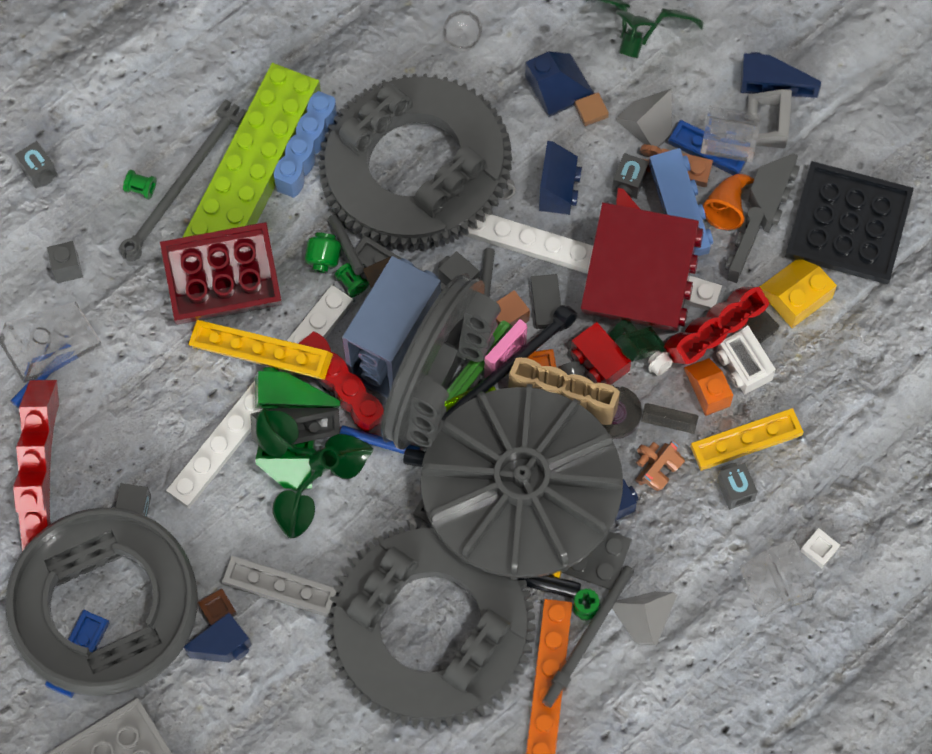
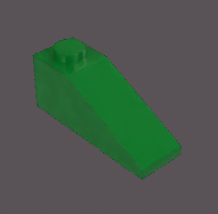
M262 368V371H258L255 376V409L340 407V400L287 372H279L277 368Z

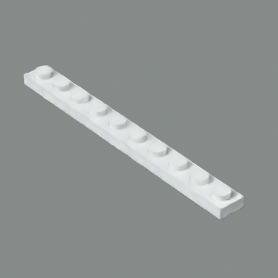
M484 213L485 222L476 220L478 228L474 229L468 226V235L461 232V235L588 274L593 246L486 213ZM690 276L689 281L693 282L690 301L685 300L684 304L709 311L717 304L722 285Z
M331 285L287 341L298 344L313 331L326 338L353 305V298ZM279 369V372H287L294 377L297 375V373ZM255 381L166 490L168 495L188 509H190L251 432L250 413L262 410L255 409Z

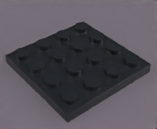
M811 161L785 257L794 260L803 259L820 267L889 285L914 188Z

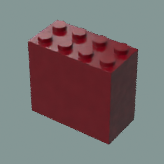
M602 202L581 305L582 312L586 315L679 332L680 326L685 327L688 314L687 308H684L685 300L690 301L693 282L689 281L690 273L696 274L698 255H694L695 248H701L704 232L703 228L699 226V220Z

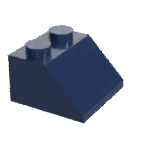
M548 140L540 185L539 211L570 215L571 206H577L579 190H574L575 182L580 183L582 167L577 166L578 156L555 142Z

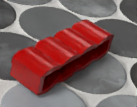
M760 287L738 288L730 294L726 302L714 305L708 311L706 317L695 319L688 325L685 332L673 335L665 343L664 348L669 353L673 363H694L705 354L707 349L721 344L728 333L740 330L749 318L763 313L770 302Z
M313 331L298 343L326 350L333 354L325 380L318 379V381L325 389L333 392L334 398L340 400V407L350 412L352 420L361 430L369 432L382 421L384 409L380 401L375 396L366 392L365 385L361 379L349 372L345 361L339 355L331 352L328 342L322 335Z

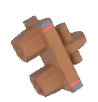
M674 440L670 444L664 443L657 453L655 452L659 445L655 442L649 447L640 445L637 452L641 457L636 463L642 468L647 462L648 464L636 477L635 481L639 485L647 484L656 491L662 490L669 479L660 469L665 465L672 472H675L685 462L684 458L676 450L679 445Z

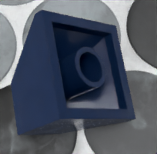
M548 51L525 62V78L548 117L575 106L576 100L594 94L570 53Z

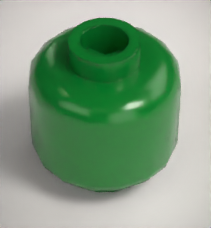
M317 232L315 236L308 239L305 262L313 266V271L328 273V268H335L338 265L341 244L336 240V236Z

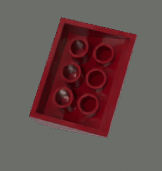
M266 222L160 242L174 321L177 325L282 305Z

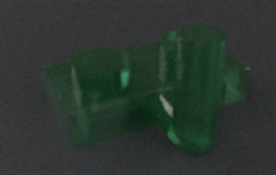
M622 319L608 334L614 342L618 343L622 353L632 362L651 357L655 352L660 351L662 353L665 350V344L652 327L637 330L629 320Z

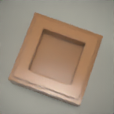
M599 92L575 101V108L584 126L609 118V112Z

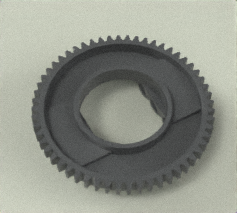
M413 74L412 77L403 75L400 79L392 77V80L388 82L382 80V87L380 88L373 84V91L371 92L364 89L363 97L357 94L354 96L355 103L347 101L348 110L340 108L341 117L335 116V125H328L330 133H325L326 142L321 143L322 151L319 152L321 161H318V165L320 168V182L328 205L332 207L334 214H338L341 222L345 221L348 229L353 228L354 234L357 235L361 232L363 238L364 236H371V240L375 242L381 239L383 247H386L391 242L393 249H396L399 243H402L403 250H407L409 244H412L414 250H417L420 243L423 244L425 249H428L430 242L439 247L441 239L446 244H449V236L459 240L458 232L460 231L468 235V226L474 229L478 228L476 220L485 222L484 213L491 215L493 213L492 206L498 207V198L504 197L503 189H507V180H510V170H512L511 142L501 115H497V109H491L490 101L484 102L482 94L476 96L474 88L468 90L465 83L460 86L457 80L450 82L447 77L439 79L437 75H434L433 78L427 77V74H424L423 77H417L416 74ZM412 123H425L440 127L448 132L456 140L460 150L454 156L453 162L444 164L437 171L434 179L421 185L415 196H401L389 192L381 187L372 177L369 163L373 149L380 139L393 129Z
M425 522L421 523L420 529H416L413 524H410L409 531H405L403 527H399V534L396 535L389 531V538L378 537V546L372 542L368 543L370 552L363 549L360 550L361 560L355 557L352 558L355 567L346 566L344 569L348 577L339 576L338 578L343 586H334L333 588L339 596L330 597V600L336 606L331 607L329 611L330 615L334 617L326 619L327 625L333 627L327 630L326 634L328 637L334 638L327 642L329 648L335 649L330 653L331 658L339 659L334 663L336 670L343 669L339 677L341 680L348 679L345 683L346 688L351 689L355 687L352 693L354 698L362 696L360 702L363 706L371 702L370 711L372 713L381 708L380 717L382 719L390 713L391 723H395L401 717L403 727H406L408 722L412 720L414 729H417L420 722H423L425 730H429L431 722H434L437 730H440L442 721H445L449 728H452L453 719H456L460 725H464L465 715L471 721H474V711L483 716L485 715L483 706L486 705L493 710L495 708L494 698L500 702L504 700L501 691L509 694L512 692L508 683L518 684L519 681L515 673L523 675L525 671L520 664L529 663V658L524 654L532 653L533 649L526 643L534 642L535 637L528 632L535 631L536 627L535 624L529 622L535 619V613L529 612L530 609L534 608L533 601H525L531 597L530 590H523L527 586L526 580L518 581L519 578L511 580V577L499 576L483 571L471 564H465L459 556L443 543L432 527H426ZM427 577L448 579L462 586L473 597L481 614V620L477 627L471 631L470 636L461 650L456 653L448 668L436 672L417 671L398 662L385 647L381 635L382 617L404 585Z

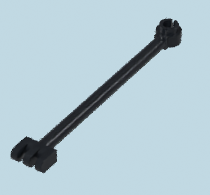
M559 306L554 312L553 322L447 410L442 420H445L467 401L477 397V393L481 391L486 393L510 373L516 358L529 357L558 331L561 332L563 329L569 328L577 319L578 313L570 306Z

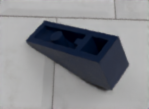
M759 52L744 53L741 65L740 93L756 94L784 89L792 90V96L818 98L821 88L820 80L771 55H763Z

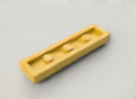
M791 408L693 442L690 447L699 469L702 471L803 435V430L794 409Z

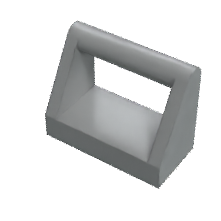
M780 89L750 94L748 96L745 144L786 148L789 137L792 90ZM758 104L778 106L777 129L775 132L756 134Z

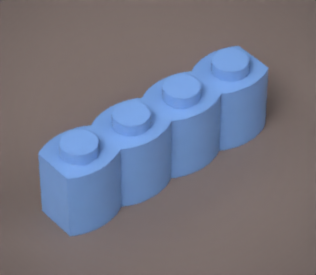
M317 91L310 98L307 105V113L300 118L296 127V134L286 145L285 156L279 160L275 167L274 179L277 192L294 198L303 189L305 176L314 167L316 154L322 150L321 143L326 142L325 133L329 132L328 125H335L334 117L337 116L335 97Z

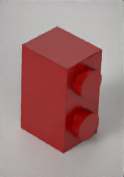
M598 322L571 341L570 354L574 361H579L580 365L583 364L588 370V376L594 383L612 385L630 371L631 360Z

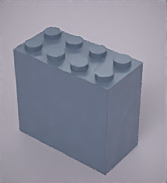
M392 256L342 337L346 365L349 372L359 377L365 387L386 398L389 396L397 372L416 332L441 293V280H439L437 275L428 270L423 272L415 268L407 259L400 258L399 260Z

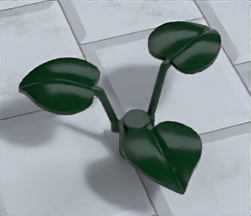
M600 0L613 4L620 9L616 10V13L622 17V33L620 38L623 39L618 53L629 57H639L642 45L647 44L648 38L664 17L692 20L701 30L704 26L702 20L680 10L662 8V12L654 22L646 17L635 16L627 12V7L630 8L631 5L623 0ZM627 23H628V24L631 26V28H632V29L628 28V31H627ZM638 26H651L642 38L643 32L637 31Z
M262 409L257 416L255 426L256 437L262 450L275 458L283 456L287 449L291 452L309 454V465L315 471L297 489L296 493L292 490H285L280 492L274 499L272 507L273 516L285 535L291 539L302 535L312 523L315 515L314 501L310 496L301 494L314 480L322 476V472L331 470L335 476L341 479H351L360 473L374 449L364 441L346 434H337L330 437L325 443V448L317 451L314 448L294 447L291 444L296 442L299 434L296 421L285 412Z

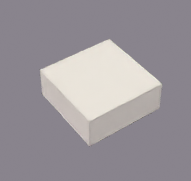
M818 528L801 548L800 552L820 568H823L841 545Z

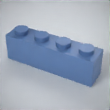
M678 148L650 156L649 167L663 213L699 220V226L703 228L704 234L701 248L696 247L694 255L702 256L709 254L710 245L714 244L710 229L705 230L703 220L706 219L703 205H698L695 195H698V189L695 180H690L688 175L691 167L687 155L683 156L681 149Z

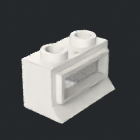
M748 325L738 333L724 339L718 345L716 355L722 366H727L731 372L730 378L736 388H740L744 395L773 380L776 369Z

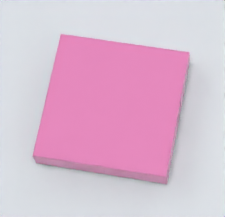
M521 319L517 321L484 358L485 379L526 345L527 324Z

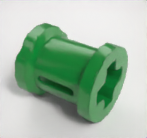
M130 169L126 174L123 190L127 193L133 191L144 195V198L150 199L155 191L157 179L154 176L145 177L136 174L134 170Z
M350 263L342 265L334 275L348 289L347 294L350 297L358 296L369 285L367 279H363L360 275L354 273Z
M582 589L577 592L574 599V614L581 620H591L598 610V594L591 589ZM583 601H588L589 609H585L584 604H582Z

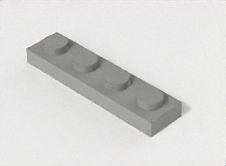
M234 556L230 559L222 581L223 585L326 617L330 616V608L334 605L330 597L337 596V591L333 589L334 587Z

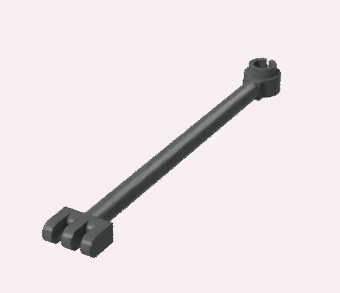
M227 99L223 101L216 111L217 116L222 118L137 234L121 243L120 252L124 259L126 258L127 261L132 262L141 257V247L144 245L145 239L230 124L239 128L247 112L245 109L239 112L240 107L234 104L227 111L231 106V102ZM134 245L132 250H127L126 252L127 246Z

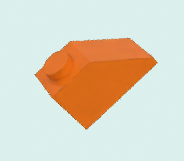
M710 358L684 367L705 416L731 406L733 393L723 371Z

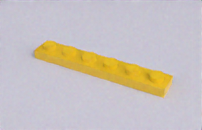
M201 320L196 321L188 344L196 349L325 380L333 356L332 353L326 350Z

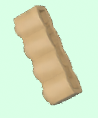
M516 358L509 373L508 388L527 387V384H532V388L558 393L571 400L576 398L580 401V405L596 417L602 425H611L618 409L620 391L609 384L593 383L590 379L581 375H567V373L559 368L541 366L536 361L528 358Z

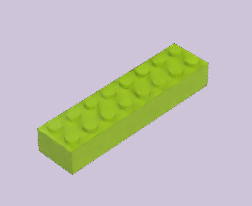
M275 63L270 65L182 237L257 224L276 186L274 179L275 167L279 160L285 156L286 145L296 134V127L300 118L307 113V105L310 98L317 91L321 92L319 80Z

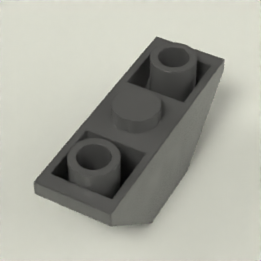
M791 154L760 166L752 184L748 201L751 207L762 209L763 219L761 226L767 233L770 232L772 224L778 225L783 212L779 210L781 202H787L791 192V188L787 186L790 180L795 181L800 166L796 165L798 158L796 154Z

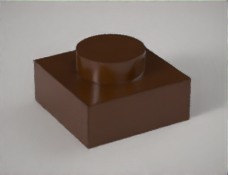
M223 589L198 602L199 607L211 626L228 613L232 617L237 615Z

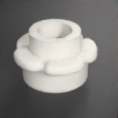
M655 352L648 360L649 372H654L657 376L664 374L673 363L669 353Z

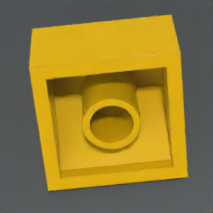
M803 259L793 261L760 286L770 302L769 304L791 328H794L830 301L837 287L820 266Z

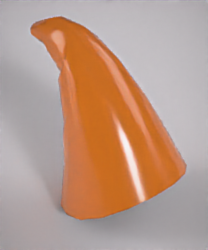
M735 174L726 178L713 190L703 203L706 220L709 224L722 230H735L741 227L744 223L741 201L742 188L753 184L754 178L746 174Z

